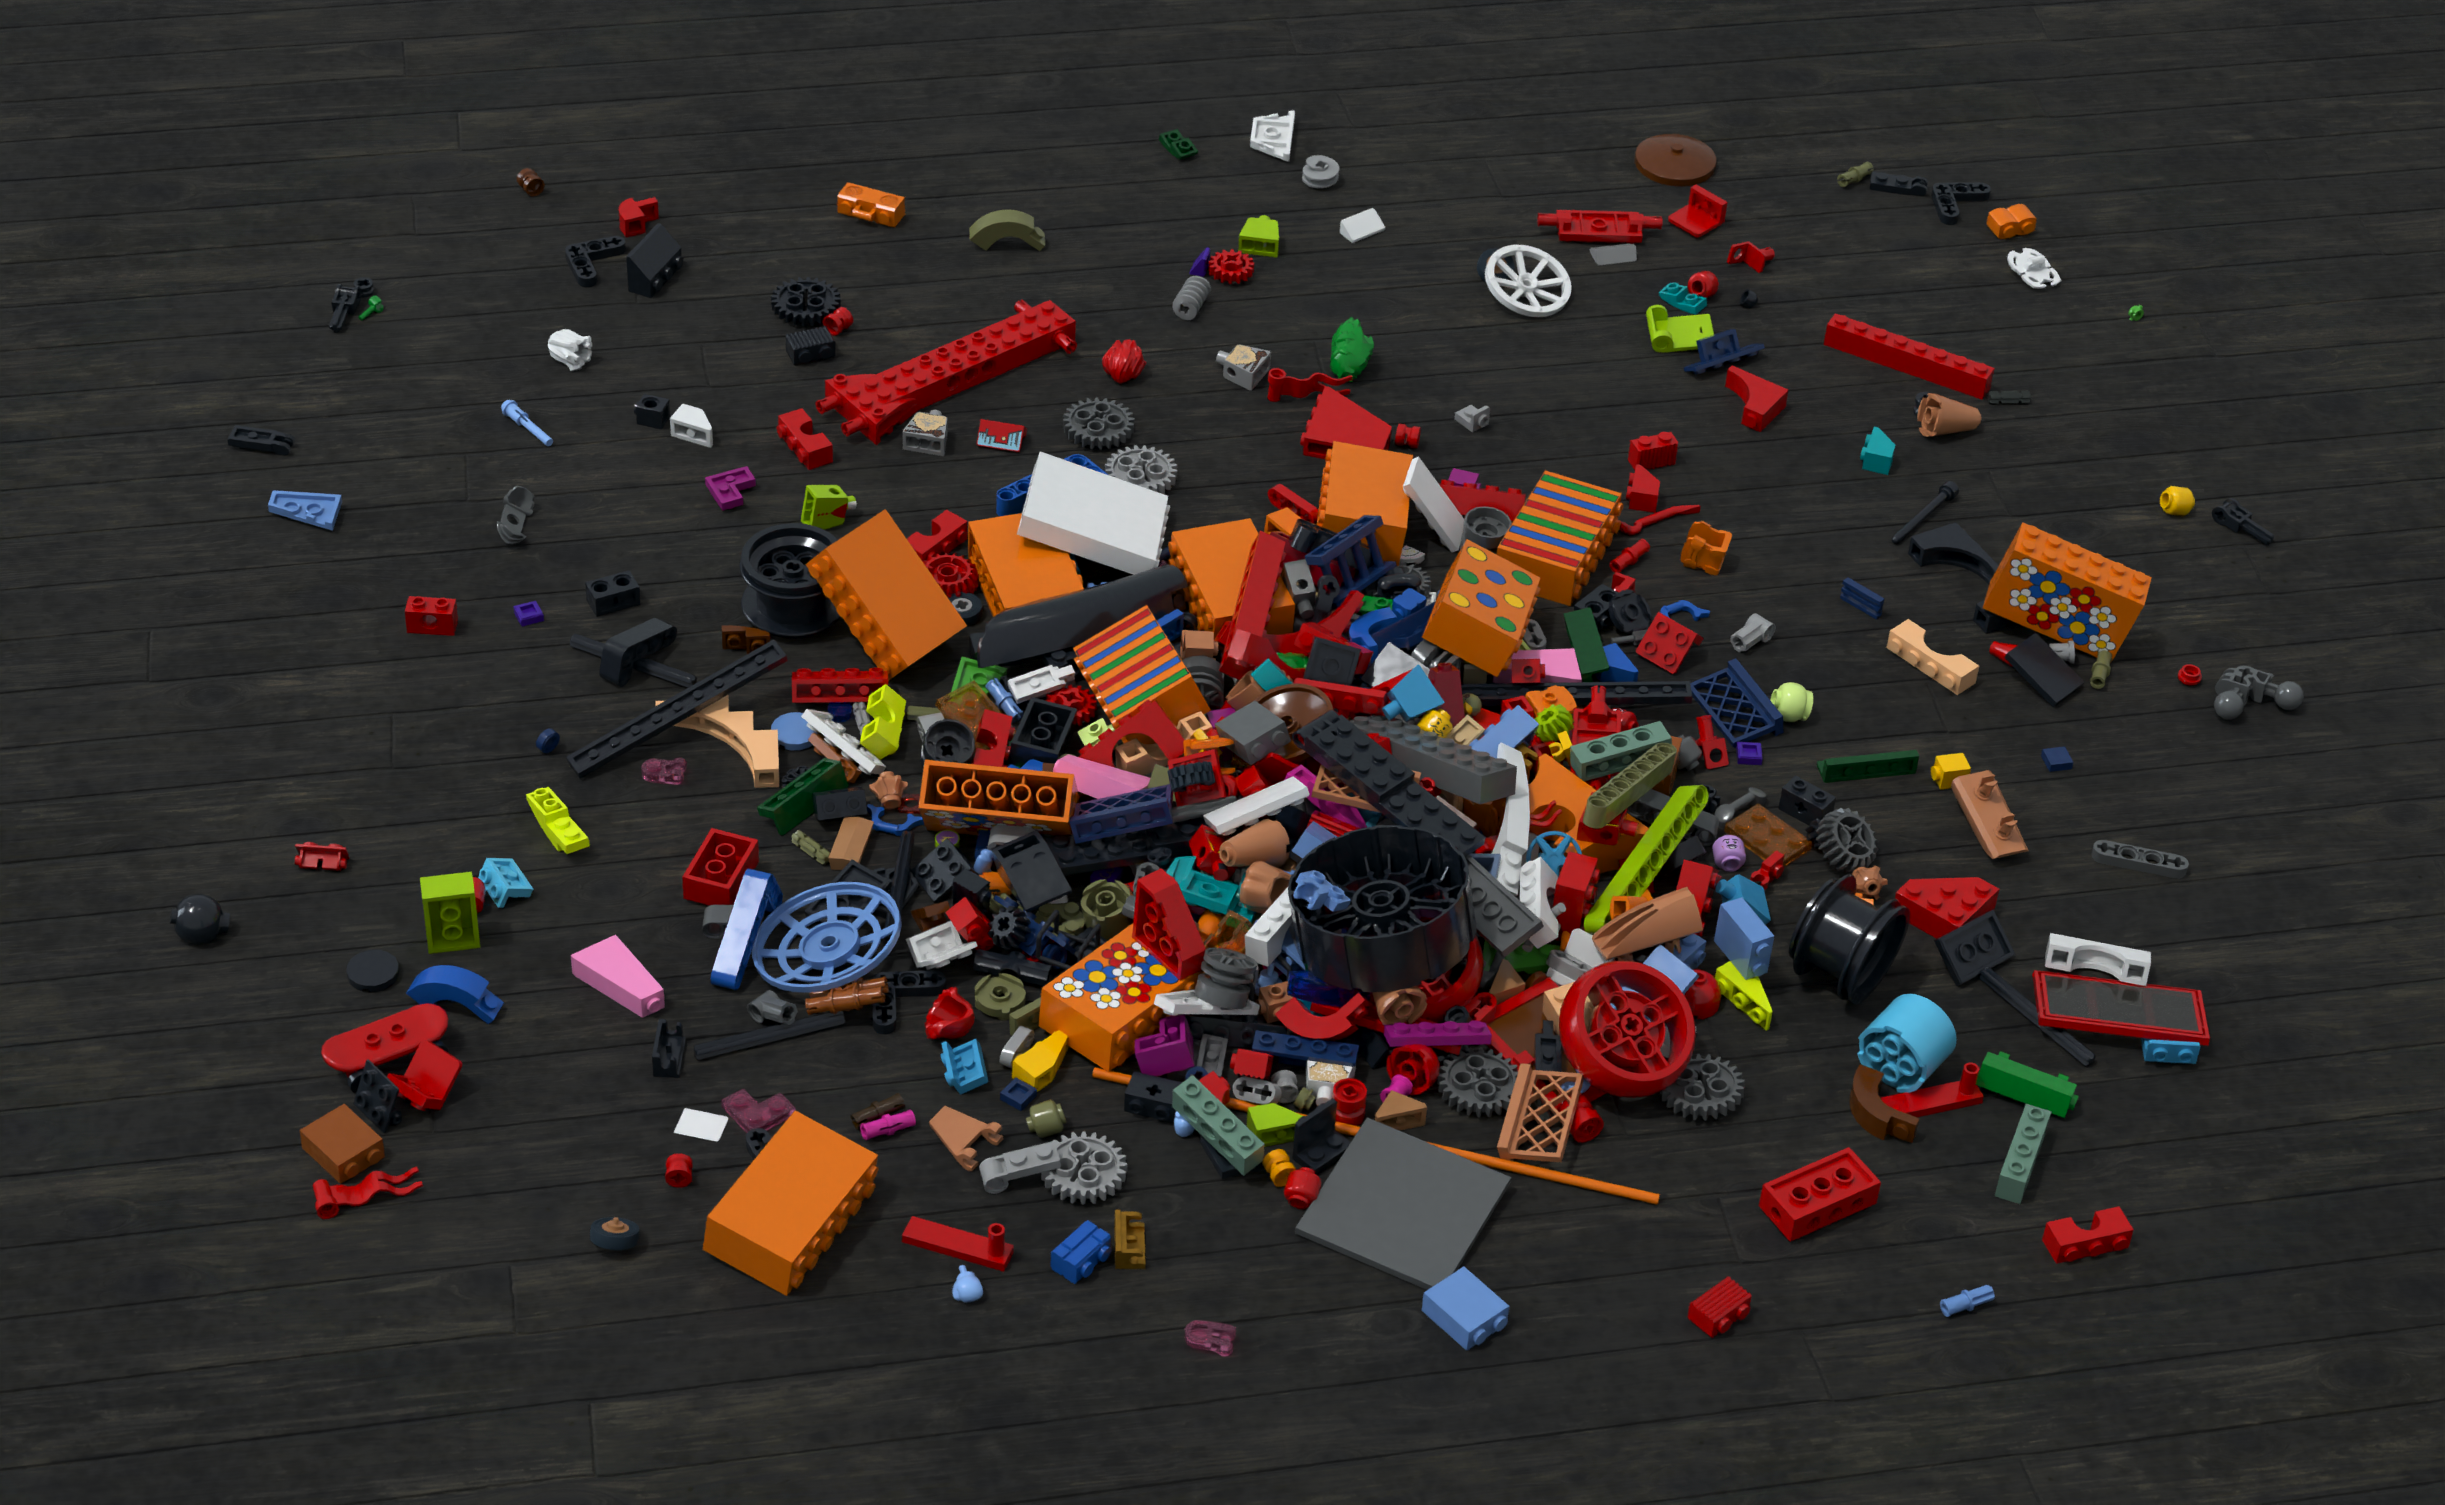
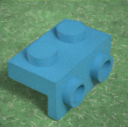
M2141 1038L2144 1061L2196 1064L2200 1051L2199 1042Z
M977 1039L952 1049L947 1041L942 1043L943 1053L941 1054V1059L947 1068V1072L944 1075L950 1087L954 1086L961 1095L988 1082L981 1045Z

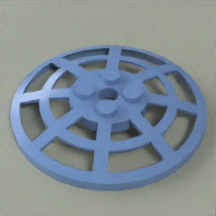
M837 882L814 887L788 899L767 916L759 927L752 948V958L761 977L779 989L810 993L837 988L864 976L889 955L900 936L902 926L901 915L893 898L881 888L870 884ZM860 895L872 898L864 910L854 907H837V896ZM827 898V910L812 914L800 922L790 916L795 910L809 903ZM880 903L888 908L895 923L881 930L878 920L872 915ZM840 915L858 917L852 924L847 921L838 920ZM822 918H827V922L821 923L810 930L806 928ZM780 922H783L790 928L782 939L778 950L763 949L768 936ZM865 922H868L873 928L874 933L860 938L858 930ZM797 934L800 935L802 939L799 943V949L788 950ZM892 934L885 947L873 959H870L876 952L881 939ZM872 943L871 948L864 957L856 955L860 946ZM762 957L778 958L780 967L786 975L776 979L772 978L765 971ZM802 957L805 964L792 970L786 958ZM846 962L854 964L848 969L834 974V968ZM812 968L823 970V976L820 977L805 976L803 974ZM796 979V980H798V981H803V982H821V983H815V984H792V983H787V982Z

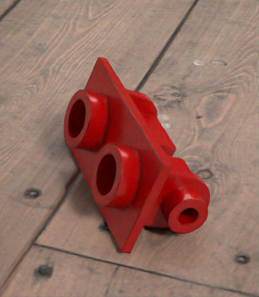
M313 842L295 844L299 855L295 856V865H299L300 868L318 869L320 860L323 861V870L341 871V869H346L347 859H350L346 847L339 844H329L328 846H321Z

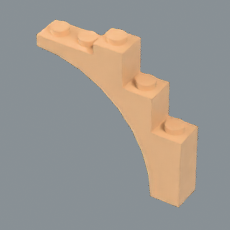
M729 695L674 725L710 734L734 748L747 762L753 775L755 788L779 787L778 730H754L753 711L729 712ZM656 701V706L664 701Z

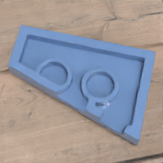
M273 490L268 503V509L271 513L333 531L342 504V497L337 494Z

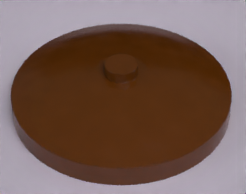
M1661 134L1647 138L1638 145L1635 153V165L1645 177L1652 181L1669 186L1684 187L1700 184L1708 180L1715 171L1716 156L1708 145L1698 139L1679 134Z
M1307 684L1278 686L1266 691L1254 700L1285 721L1291 742L1272 753L1279 754L1282 758L1294 764L1311 756L1295 745L1292 738L1293 733L1327 711H1334L1328 696L1320 689Z

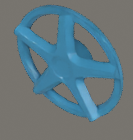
M1549 831L1537 836L1531 842L1527 850L1526 862L1531 861V852L1537 843L1544 853L1542 859L1559 877V870L1563 867L1566 860L1564 853L1570 842L1574 845L1578 854H1582L1578 843L1568 834L1559 831ZM1552 835L1564 837L1556 848H1551L1543 838Z

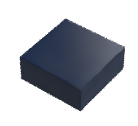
M2065 746L2042 750L2041 757L2049 772L2072 769L2073 760Z
M1015 1078L1000 1092V1100L1019 1111H1022L1037 1096V1089L1018 1078Z

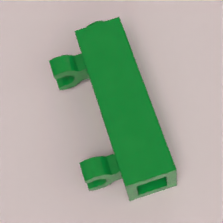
M2002 1051L1999 1052V1055L1987 1052L1976 1085L2020 1102L2052 1111L2051 1113L2065 1118L2068 1109L2074 1110L2079 1096L2074 1094L2077 1084L2068 1082L2069 1076L2059 1073L2058 1077L2025 1066L2009 1060L2010 1054Z

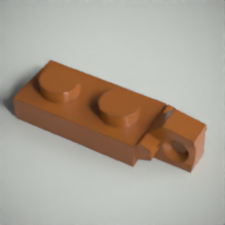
M812 733L808 741L815 746L814 751L828 759L841 761L847 781L855 783L858 776L862 773L855 766L856 763L841 754L842 750L838 746L834 747L824 740L825 736Z

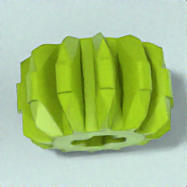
M1552 704L1549 708H1544L1542 712L1537 713L1538 717L1534 718L1539 723L1535 735L1544 743L1556 742L1559 740L1558 733L1567 731L1569 735V731L1574 728V720L1571 713L1561 704L1557 706Z

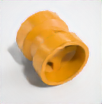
M1283 1149L1273 1150L1263 1159L1262 1164L1266 1171L1270 1173V1178L1274 1185L1277 1187L1285 1186L1290 1172L1296 1170L1294 1165L1290 1163V1158L1286 1151Z

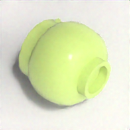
M1788 682L1773 691L1770 701L1783 715V721H1806L1812 710L1813 693L1798 683Z

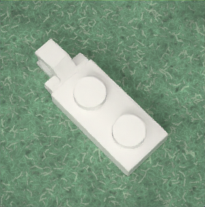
M1050 665L1009 679L1008 686L1018 704L1030 700L1031 697L1035 698L1066 686L1067 682L1075 679V671L1072 665L1060 669L1058 666L1053 667Z

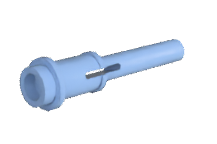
M506 400L502 404L501 410L503 415L509 416L517 425H523L546 446L552 445L553 439L528 419V414L518 407L516 401Z

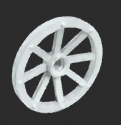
M1527 245L1502 247L1492 254L1486 265L1485 280L1493 296L1504 306L1519 314L1531 317L1550 316L1559 312L1566 305L1570 297L1571 281L1564 267L1554 257L1535 247ZM1515 255L1519 276L1502 258ZM1523 256L1532 257L1540 261L1532 273L1526 272ZM1495 264L1513 281L1495 277ZM1546 265L1558 277L1542 281L1537 280V276ZM1561 285L1562 295L1558 297L1540 290V288ZM1500 286L1513 288L1516 291L1511 296H1508ZM1534 295L1554 303L1548 306H1540ZM1521 296L1527 297L1531 306L1516 300Z

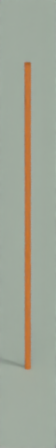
M1094 1067L1092 1073L1093 1078L1128 1085L1132 1075L1114 1071L1107 1072ZM1230 1098V1102L1225 1106L1248 1112L1249 1107L1261 1104ZM1335 1122V1130L1341 1134L1355 1136L1361 1128ZM1430 1143L1483 1166L1658 1205L1660 1194Z

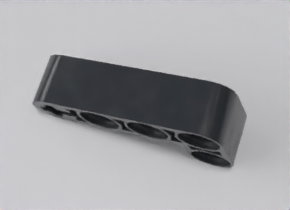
M1297 519L1290 535L1289 543L1294 549L1309 554L1310 551H1313L1338 533L1306 520ZM1361 542L1359 544L1368 569L1374 565L1369 546ZM1350 547L1345 553L1348 566L1358 569Z
M652 618L609 638L602 651L599 670L600 677L620 687L625 686L631 677L633 662L671 645L677 636V627L658 618Z

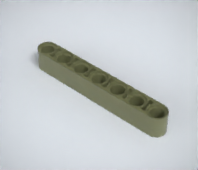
M1668 743L1656 744L1589 796L1583 816V823L1588 827L1596 829L1604 827L1667 777L1673 769L1677 753L1676 747Z

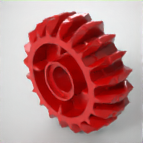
M947 553L945 555L936 554V557L929 556L928 560L922 561L948 598L952 597V593L960 597V592L974 594L977 591L979 574L976 564H973L971 559H965L964 555L958 557L956 553L953 555H948Z

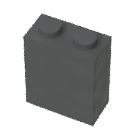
M1256 701L1215 723L1219 738H1228L1234 741V744L1225 747L1250 765L1291 742L1285 721Z

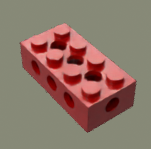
M1848 1147L1763 1184L1759 1207L1791 1242L1876 1204L1881 1181Z

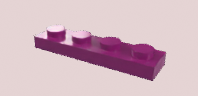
M1447 1021L1437 1024L1429 1022L1405 1024L1398 1022L1393 1025H1385L1384 1036L1390 1047L1422 1044L1425 1046L1491 1044L1492 1038L1486 1023L1480 1021H1470L1469 1023Z

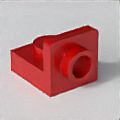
M1615 572L1611 589L1618 593L1622 590L1634 591L1636 579Z

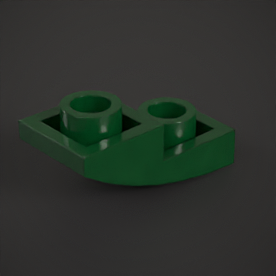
M1178 129L1162 133L1159 136V141L1178 159L1198 154V150L1189 137L1183 138Z

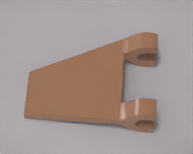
M944 1106L929 1121L930 1127L951 1154L968 1171H973L978 1166V1161L973 1160L977 1155V1151L969 1147L980 1135H983L989 1143L996 1146L1003 1140V1136L998 1134L1002 1130V1125L999 1123L991 1122L986 1124L947 1106Z

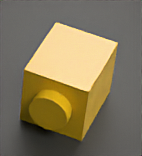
M1963 753L1936 756L1934 766L1931 767L1932 779L1936 780L1940 790L1950 789L1955 778L1968 775L1971 772V767Z

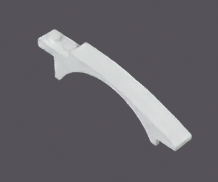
M1500 743L1498 745L1497 758L1506 759L1507 763L1517 766L1515 795L1506 797L1503 823L1491 854L1501 855L1497 880L1516 897L1519 889L1522 855L1528 850L1530 822L1529 786L1522 752Z

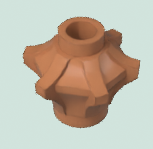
M885 771L879 775L875 783L869 785V790L878 797L882 807L885 809H895L901 805L902 793L908 787V783L901 781L900 775L895 776L893 772Z
M1878 866L1872 868L1858 867L1853 871L1852 875L1855 876L1857 883L1856 892L1862 893V898L1874 897L1877 900L1880 898L1878 893L1882 886L1887 885L1888 880L1881 877Z

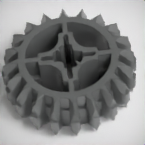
M1850 808L1836 809L1826 814L1818 823L1819 827L1816 833L1819 836L1816 841L1821 844L1818 849L1823 850L1825 854L1823 858L1830 860L1829 865H1836L1837 871L1843 870L1845 873H1853L1858 867H1869V864L1876 858L1875 854L1879 850L1876 847L1879 841L1874 838L1876 832L1870 829L1871 823L1867 824L1865 822V816L1859 817L1858 811L1853 812Z

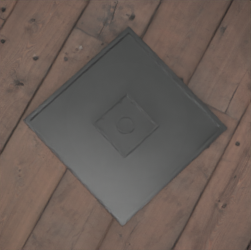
M1367 1117L1320 1189L1317 1199L1311 1203L1296 1226L1295 1234L1429 1290L1459 1269L1509 1187L1511 1177Z

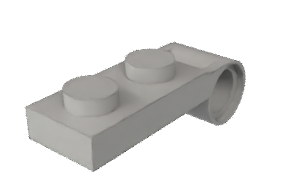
M1055 1141L985 1159L981 1162L979 1169L985 1190L988 1193L996 1194L1008 1187L1009 1180L1061 1168V1162Z

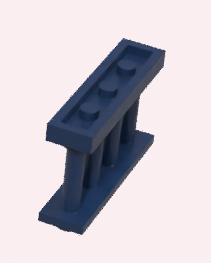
M1362 516L1305 556L1307 565H1318V567H1321L1323 575L1330 574L1332 576L1329 564L1336 557L1345 585L1340 587V592L1334 598L1331 606L1332 609L1339 607L1351 590L1360 592L1378 578L1386 576L1389 570L1397 566L1395 561H1383L1374 533L1377 528L1383 525L1381 516ZM1364 537H1366L1374 565L1368 569L1359 544ZM1350 547L1359 571V575L1353 579L1345 557L1346 550ZM1331 582L1326 585L1327 589L1334 588Z

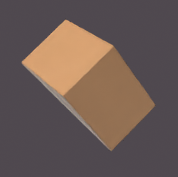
M1505 959L1501 962L1489 992L1496 997L1497 1005L1525 990L1524 981L1509 961Z
M1391 1090L1376 1112L1375 1121L1399 1131L1424 1126L1427 1106L1425 1103Z

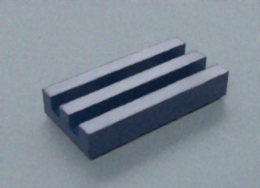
M1849 577L1843 580V585L1845 586L1841 589L1843 593L1840 595V599L1876 620L1881 617L1885 598Z

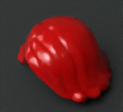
M957 987L943 990L942 994L934 1000L933 1006L929 1009L926 1016L925 1032L927 1039L962 1038L972 1028L975 1019L973 1007L958 994Z

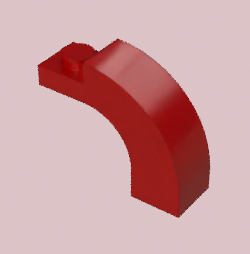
M1357 993L1336 1013L1320 1017L1313 1015L1301 1000L1293 997L1275 1015L1288 1029L1302 1037L1315 1040L1337 1041L1348 1037L1358 1030L1352 1021L1363 1017L1371 1003L1364 995Z

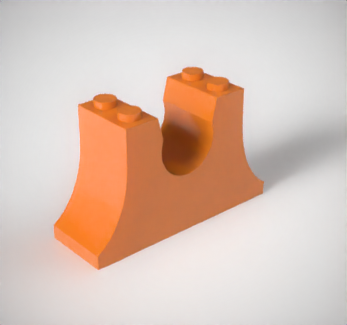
M1545 753L1538 758L1536 777L1529 785L1530 814H1541L1553 800L1557 804L1553 806L1547 817L1538 822L1547 821L1559 809L1563 813L1549 827L1543 828L1532 825L1529 826V831L1538 836L1549 831L1566 833L1578 843L1582 855L1598 858L1597 869L1600 870V874L1619 870L1618 860L1629 857L1649 828L1627 813V820L1639 823L1635 837L1621 834L1615 846L1576 840L1579 820L1587 804V799L1592 792L1595 793L1597 790ZM1506 801L1501 804L1497 835H1499L1503 823ZM1552 835L1543 839L1556 841L1553 847L1556 848L1564 837ZM1571 842L1564 853L1565 857H1567L1569 851L1577 853L1576 848Z

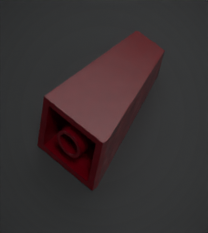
M1439 663L1437 667L1430 668L1428 675L1429 680L1445 702L1435 710L1443 709L1451 716L1449 721L1454 728L1465 717L1460 670L1451 663Z

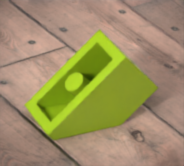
M1275 1103L1257 1105L1248 1108L1247 1127L1265 1144V1147L1293 1142L1295 1124L1303 1115Z

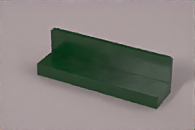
M1591 608L1563 613L1566 631L1571 647L1575 650L1582 682H1593L1592 674L1608 671L1609 665Z
M1917 750L1829 758L1817 761V768L1824 783L1916 774L1919 754Z
M823 758L757 807L759 816L774 819L778 834H786L814 813L812 793L848 788L849 784L841 761Z

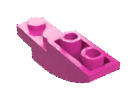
M1303 765L1287 773L1284 780L1294 776L1307 786L1310 795L1306 798L1313 805L1321 809L1322 813L1361 829L1367 828L1356 807L1311 797L1317 777ZM1328 787L1319 789L1328 792L1331 791Z

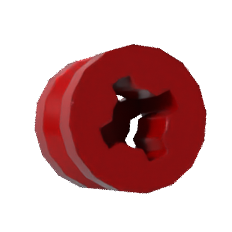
M681 1153L669 1156L666 1160L667 1171L665 1173V1181L672 1187L688 1186L692 1181V1159L686 1154Z

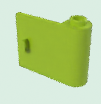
M1653 305L1646 311L1651 344L1656 352L1698 349L1696 340L1714 335L1710 314L1668 317L1667 310L1662 305Z

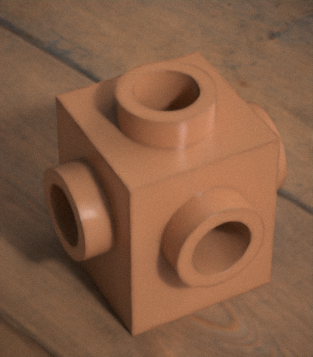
M1288 981L1259 988V997L1256 1000V1003L1260 1005L1258 1013L1264 1016L1267 1024L1280 1021L1275 1013L1293 997L1297 998Z

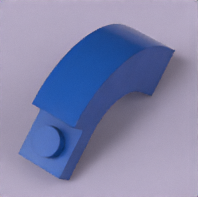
M1390 607L1368 612L1351 624L1349 629L1350 642H1354L1374 652L1371 657V664L1378 657V645L1370 635L1396 622L1397 616Z
M438 965L425 969L416 976L406 993L419 1004H434L440 1000L458 1002L470 1009L487 1024L495 1019L504 1003L486 988L489 983L486 979L467 969L450 965Z

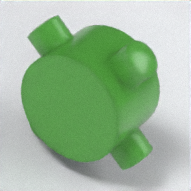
M2142 305L2133 306L2129 310L2128 314L2131 317V321H2137L2144 315Z

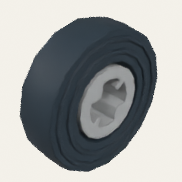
M960 592V597L952 593V597L948 599L966 625L976 624L981 619L983 613L981 600L972 593L965 594Z

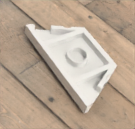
M1288 111V116L1278 117L1276 113L1253 118L1250 147L1289 161L1295 111Z

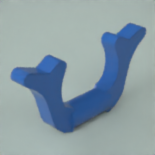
M1679 600L1676 603L1663 606L1660 613L1669 617V614L1681 610L1688 611L1692 614L1694 621H1698L1700 618H1708L1710 614L1709 610L1700 609L1685 600Z
M867 804V812L872 816V821H874L873 829L876 831L901 836L903 831L909 832L912 828L925 824L922 817H915L912 814L907 815V821L904 824L895 825L883 822L879 818L885 814V808Z

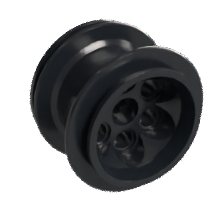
M799 523L771 526L753 535L744 545L740 560V572L744 581L748 584L742 595L741 606L749 622L757 628L769 632L771 635L790 639L813 636L834 625L841 616L837 613L836 607L831 600L825 596L817 580L811 576L805 564L836 542L837 539L819 527Z
M1848 874L1838 880L1835 878L1828 880L1812 897L1793 932L1789 945V956L1793 959L1795 974H1806L1816 966L1839 979L1837 991L1841 1000L1849 999L1851 1003L1859 1004L1876 989L1894 962L1909 927L1910 910L1905 906H1901L1900 901L1897 899H1891L1878 908L1855 895L1857 887L1856 878L1854 875Z

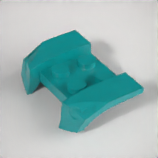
M1197 856L1176 857L1166 873L1174 877L1178 882L1186 903L1192 906L1198 905L1207 908L1216 914H1225L1224 924L1248 931L1256 912L1247 909L1240 902V888L1246 873L1244 872L1239 885L1227 881H1218L1212 876L1193 870Z

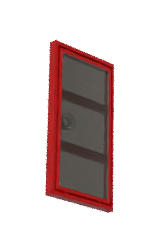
M2034 970L2032 973L2038 1024L2041 1026L2156 1040L2199 1042L2200 1045H2209L2210 1035L2201 990L2153 984L2142 986L2121 982L2120 980Z

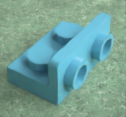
M486 858L478 878L483 881L487 892L498 908L505 906L508 897L531 896L533 888L513 859Z

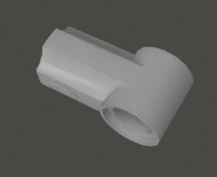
M1754 613L1749 617L1743 628L1731 635L1730 642L1736 651H1746L1760 640L1762 642L1769 641L1775 632L1776 626L1759 614Z

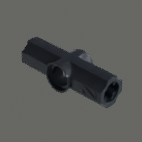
M978 949L973 963V970L998 976L999 973L1010 974L1021 981L1041 986L1051 982L1053 974L1052 965L1030 961L1023 953L1018 951H1010L1007 955Z

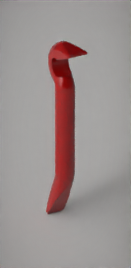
M1673 506L1638 519L1634 526L1621 521L1619 530L1628 535H1636L1640 533L1642 527L1674 515L1699 513L1701 506Z

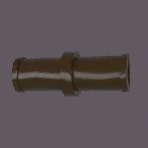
M896 1093L883 1101H874L869 1107L850 1115V1118L853 1120L852 1124L855 1129L859 1130L862 1123L881 1119L882 1115H890L901 1109L903 1110L905 1109V1104L901 1103L904 1100L899 1093Z

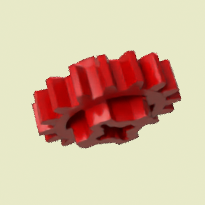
M1233 249L1230 252L1222 250V253L1215 252V256L1210 257L1209 274L1214 275L1215 280L1220 278L1221 283L1228 281L1229 284H1232L1233 281H1236L1239 284L1240 280L1248 281V277H1252V273H1254L1253 258H1249V254L1242 255V251L1236 253Z
M1069 684L1068 688L1062 687L1046 695L1045 701L1076 708V723L1079 726H1082V721L1089 723L1090 717H1095L1097 709L1095 695L1089 694V689L1081 690L1080 685L1074 688L1072 684Z

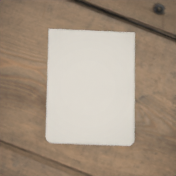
M685 1108L674 1133L717 1142L726 1126L728 1117Z

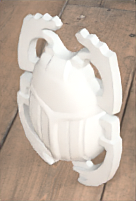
M2023 248V253L2011 251L2008 254L2007 261L2014 272L2022 275V280L2032 288H2045L2046 285L2042 284L2045 282H2051V286L2061 282L2056 270L2050 268L2051 265L2048 263V260L2036 250Z

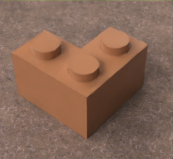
M1182 630L1180 643V658L1182 661L1191 656L1213 658V656L1218 655V642L1214 641L1213 632Z

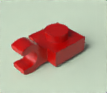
M1776 850L1762 862V866L1758 871L1751 874L1750 880L1753 882L1760 881L1761 886L1766 890L1769 883L1774 878L1778 879L1783 873L1784 854Z

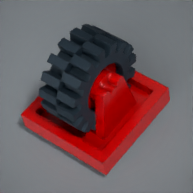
M1216 749L1167 761L1171 791H1174L1177 807L1227 797Z

